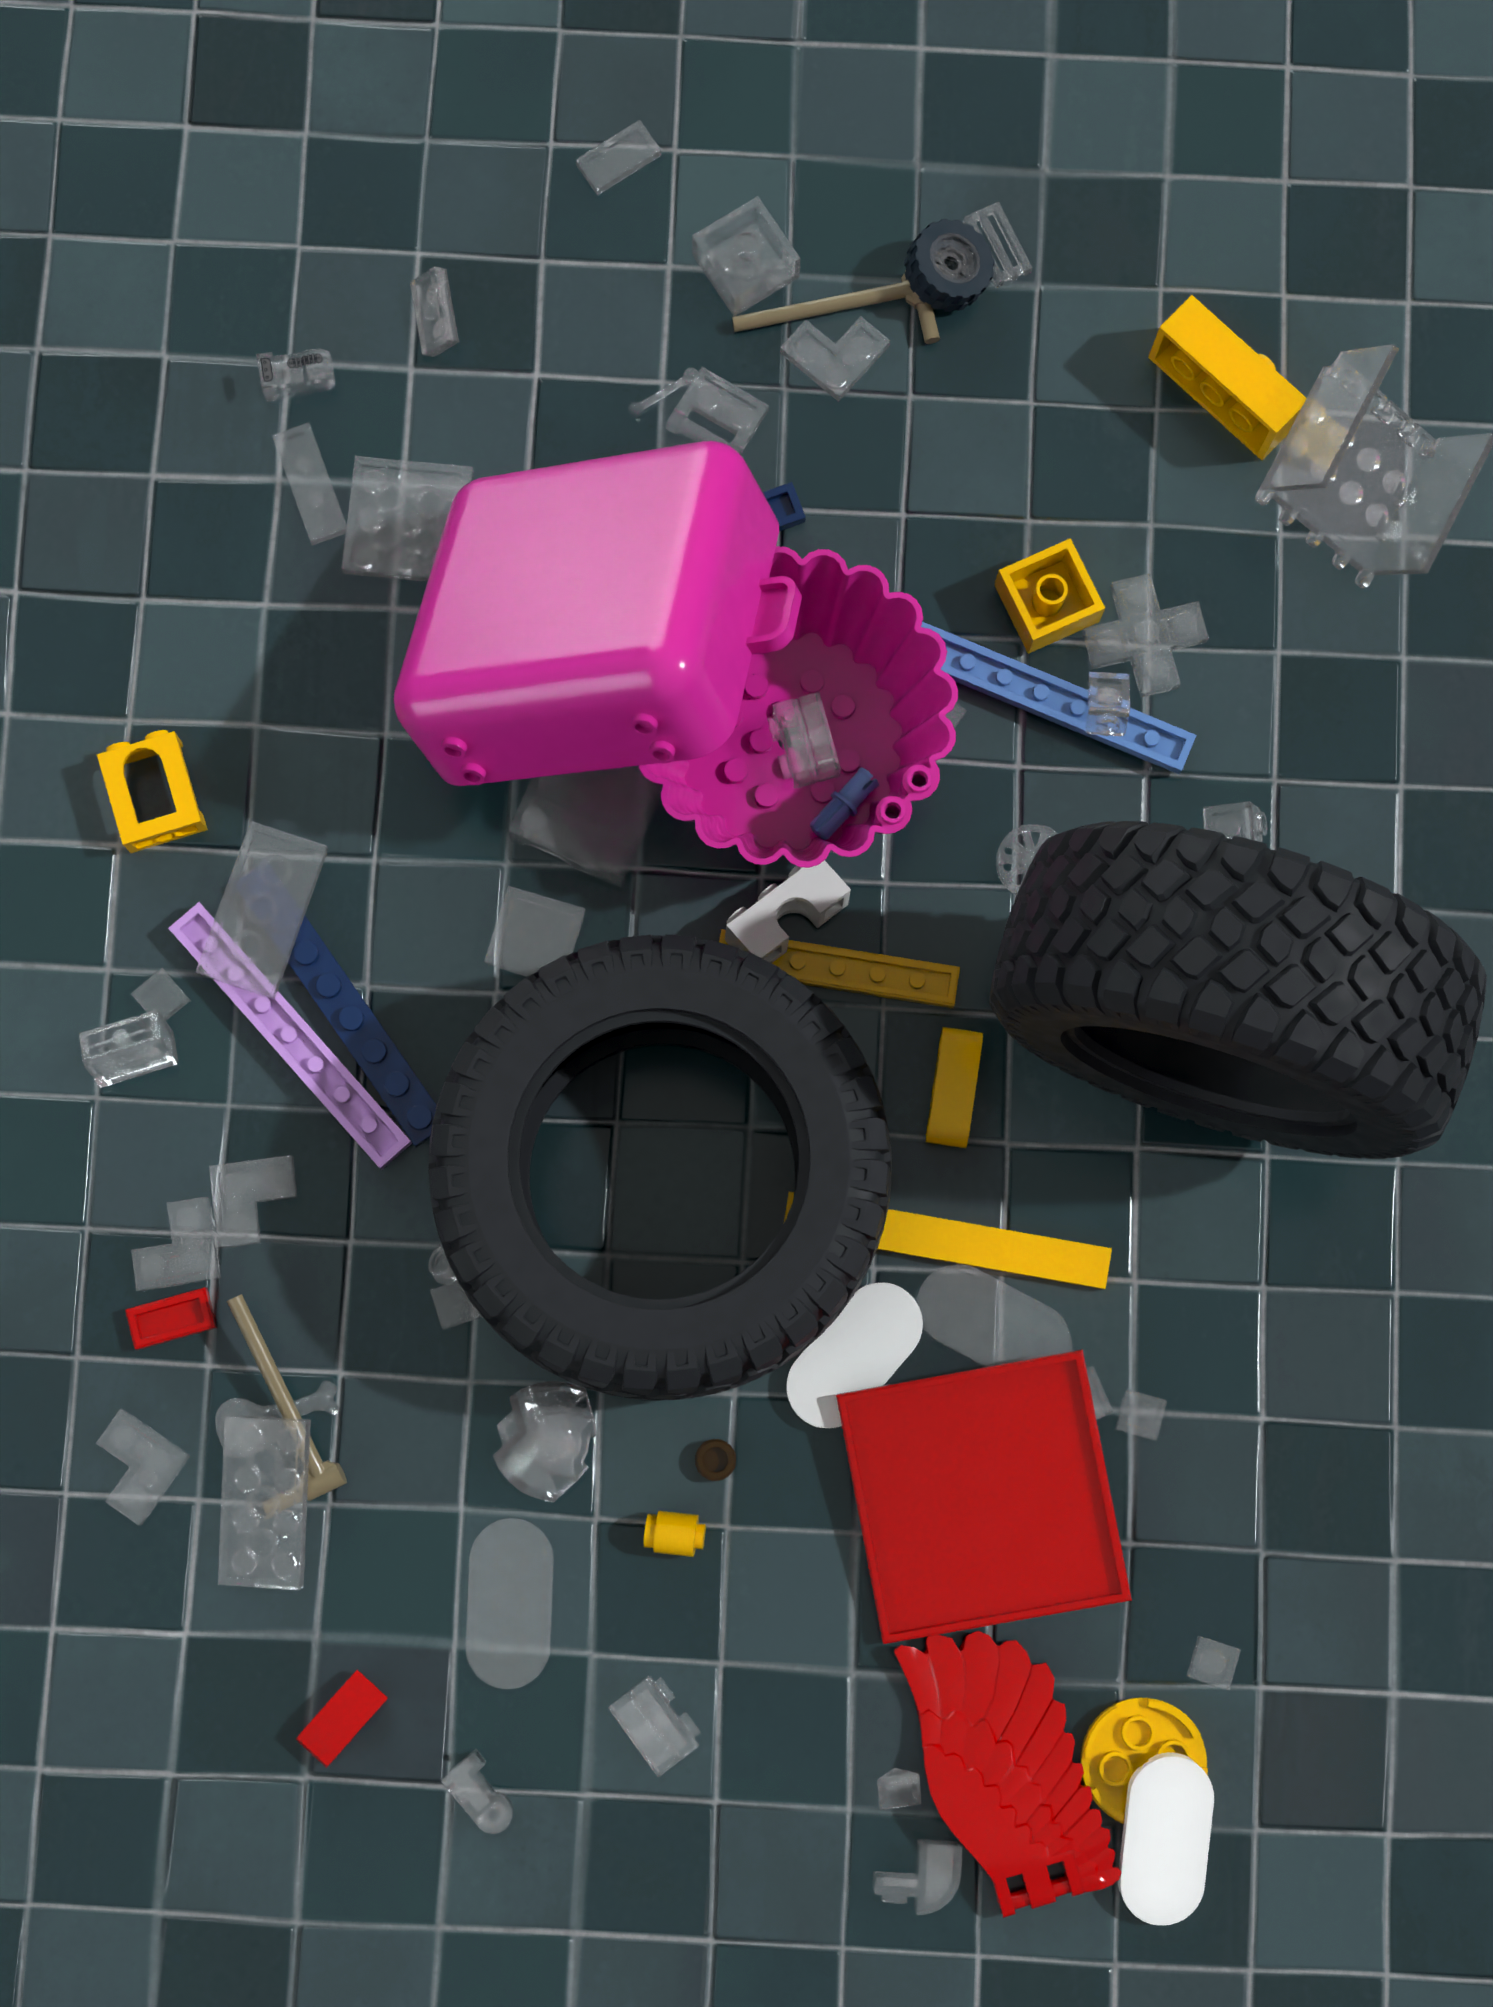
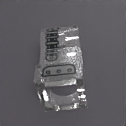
M310 349L296 354L273 356L272 352L256 354L261 387L267 402L312 395V393L327 391L335 386L331 353L327 350Z
M474 1749L444 1775L441 1782L480 1829L490 1834L500 1833L511 1822L514 1812L513 1803L506 1794L495 1791L479 1770L485 1766L487 1761L477 1749Z

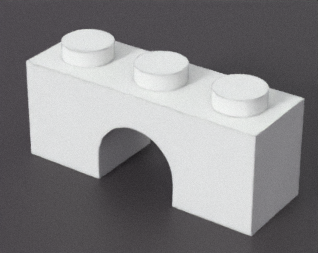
M825 860L819 865L810 868L795 866L790 871L787 880L779 886L776 883L771 884L758 896V902L748 909L745 907L739 908L728 918L725 941L730 946L737 947L750 954H755L773 963L787 952L789 936L777 922L780 917L788 913H799L806 916L816 928H819L848 905L851 889Z

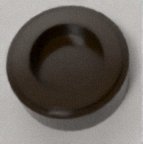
M711 1439L704 1442L698 1448L695 1455V1465L698 1472L704 1478L711 1481H720L730 1476L735 1469L736 1454L729 1443L720 1439Z

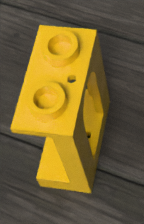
M167 730L154 731L147 734L143 741L133 744L118 742L106 748L107 752L97 754L121 841L130 853L208 830L204 815L198 808L181 750L183 744L175 731L170 733ZM159 755L177 812L138 823L124 775V765Z

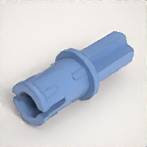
M860 767L857 773L839 792L834 791L831 794L832 800L810 823L812 831L823 840L829 839L850 815L855 816L857 814L856 808L879 786L877 779L870 780L873 775Z

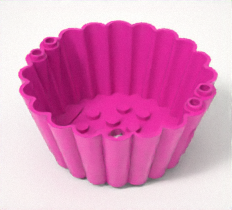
M776 546L769 578L778 576L791 578L802 596L792 640L781 650L752 654L737 724L731 736L722 746L712 753L697 759L674 761L665 764L639 765V770L645 778L663 786L661 800L666 812L675 819L695 822V830L699 838L706 845L717 849L737 845L740 854L747 861L754 864L767 865L784 855L790 863L798 867L810 868L822 863L830 852L845 857L861 855L869 849L874 841L875 834L896 833L903 829L911 818V802L923 800L931 796L937 789L940 781V770L935 761L944 758L952 751L956 742L954 726L945 715L954 708L958 700V688L954 679L948 673L940 670L946 661L947 655L944 640L932 629L921 627L923 612L920 604L914 597L903 592L889 593V583L879 569L870 565H857L848 569L845 560L838 553L829 549L812 551L802 559L794 550L788 547ZM786 732L797 733L801 740L800 746L793 751L782 749L778 743L780 734ZM860 767L869 771L873 775L870 780L877 779L879 786L856 808L857 814L855 816L850 815L829 839L823 840L812 831L810 823L832 800L831 794L834 791L839 792L857 773Z

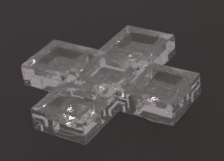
M1150 573L1112 582L1110 589L1119 620L1086 627L1082 632L1092 670L1131 661L1140 697L1179 689L1181 682L1172 651L1203 644L1209 639L1199 601L1160 610Z

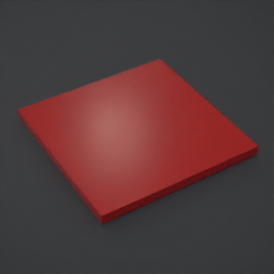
M1083 1349L836 1395L883 1644L1132 1600Z

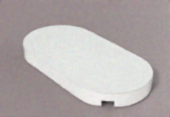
M872 1283L858 1289L854 1293V1296L840 1315L821 1336L801 1353L788 1373L786 1389L788 1399L793 1411L804 1422L820 1428L840 1427L842 1424L837 1394L883 1386L912 1353L921 1338L923 1320L915 1299L903 1288L890 1283Z
M1160 1753L1149 1758L1148 1762L1143 1764L1141 1768L1138 1767L1132 1774L1127 1789L1119 1869L1122 1873L1118 1880V1886L1128 1909L1140 1920L1153 1925H1171L1187 1918L1198 1907L1205 1888L1214 1791L1205 1771L1190 1757L1179 1753Z

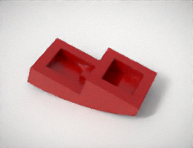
M356 1670L304 1728L296 1740L327 1768L381 1708L388 1697L361 1672Z

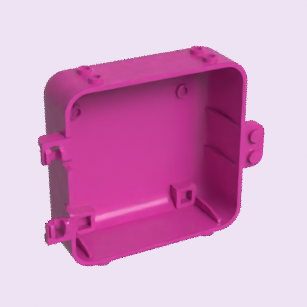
M701 441L482 477L470 481L458 491L450 506L394 692V708L399 722L445 782L455 786L480 785L483 783L639 765L665 764L706 756L728 740L737 724L752 654L781 650L792 640L802 600L801 593L791 578L786 576L769 578L779 535V522L744 458L727 444L718 441Z

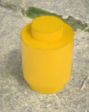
M668 1511L648 1514L644 1531V1547L653 1548L654 1553L694 1557L695 1549L703 1550L706 1524H698L699 1516L694 1514Z

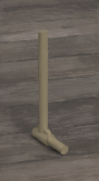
M905 273L901 278V283L732 317L734 332H740L905 298L906 303L918 311L925 343L933 344L940 340L933 308L930 304L923 303L915 292L913 293L909 281L906 280Z
M240 1294L228 1300L227 1303L308 1469L303 1472L299 1485L263 1501L264 1508L271 1517L306 1499L311 1501L346 1484L347 1479L339 1463L329 1460L322 1461L244 1297Z

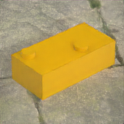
M1193 295L1159 327L1148 358L1259 459L1263 460L1294 429L1309 400L1276 371L1275 365L1267 356L1257 354Z

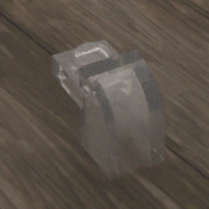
M917 1839L915 1874L873 1871L872 1889L874 1895H882V1902L895 1904L907 1903V1897H914V1911L916 1915H925L938 1911L949 1903L959 1887L963 1846L959 1841Z

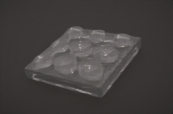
M355 456L341 568L343 574L428 582L450 506L458 491L464 485L473 481V467Z

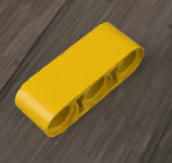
M942 1027L925 1142L960 1148L967 1147L983 1033Z

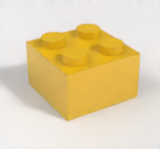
M1071 538L998 570L994 586L1028 654L1100 622L1105 606Z

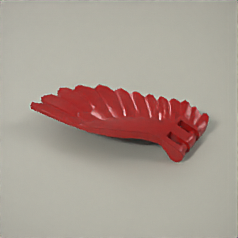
M974 1631L967 1635L960 1648L957 1647L952 1638L942 1635L928 1636L926 1651L924 1652L910 1646H897L894 1650V1655L909 1683L918 1713L925 1774L931 1797L939 1816L949 1830L993 1881L1003 1918L1015 1915L1016 1909L1029 1905L1031 1909H1035L1056 1902L1055 1897L1071 1893V1896L1074 1897L1085 1892L1101 1890L1116 1883L1122 1872L1118 1867H1112L1116 1852L1114 1849L1108 1848L1111 1839L1110 1830L1101 1827V1811L1090 1809L1092 1802L1091 1787L1080 1784L1084 1769L1081 1763L1072 1762L1075 1739L1072 1733H1064L1066 1708L1065 1704L1053 1699L1055 1678L1047 1663L1032 1665L1027 1651L1017 1640L1003 1641L999 1646L996 1645L989 1635L980 1631ZM1062 1861L1065 1876L1051 1880L1047 1866ZM1022 1874L1025 1888L1010 1893L1006 1878Z

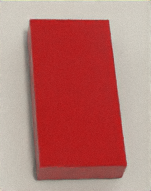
M206 1287L125 1310L135 1350L217 1328L208 1288Z

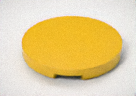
M1147 1697L1125 1699L1101 1712L1087 1730L1080 1754V1763L1084 1769L1083 1782L1086 1786L1091 1787L1092 1799L1096 1805L1108 1816L1124 1824L1128 1784L1137 1768H1141L1143 1764L1148 1762L1149 1758L1157 1754L1171 1752L1190 1757L1208 1774L1204 1742L1193 1721L1173 1705Z

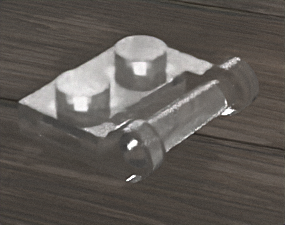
M701 367L670 415L665 428L674 434L680 432L696 442L718 441L727 444L742 455L745 447L768 413L769 405L706 368ZM691 410L736 435L731 444L689 420L687 416Z

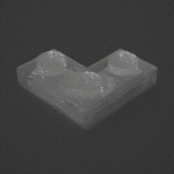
M861 316L836 344L809 321L805 320L780 347V354L839 402L889 348L890 340Z
M291 1155L209 1166L217 1247L221 1249L261 1243L257 1203L297 1198L294 1160Z
M206 1196L167 1203L172 1243L131 1250L136 1291L139 1292L221 1279L210 1197Z
M120 1409L96 1442L97 1445L129 1466L105 1502L137 1525H143L191 1455L126 1410Z

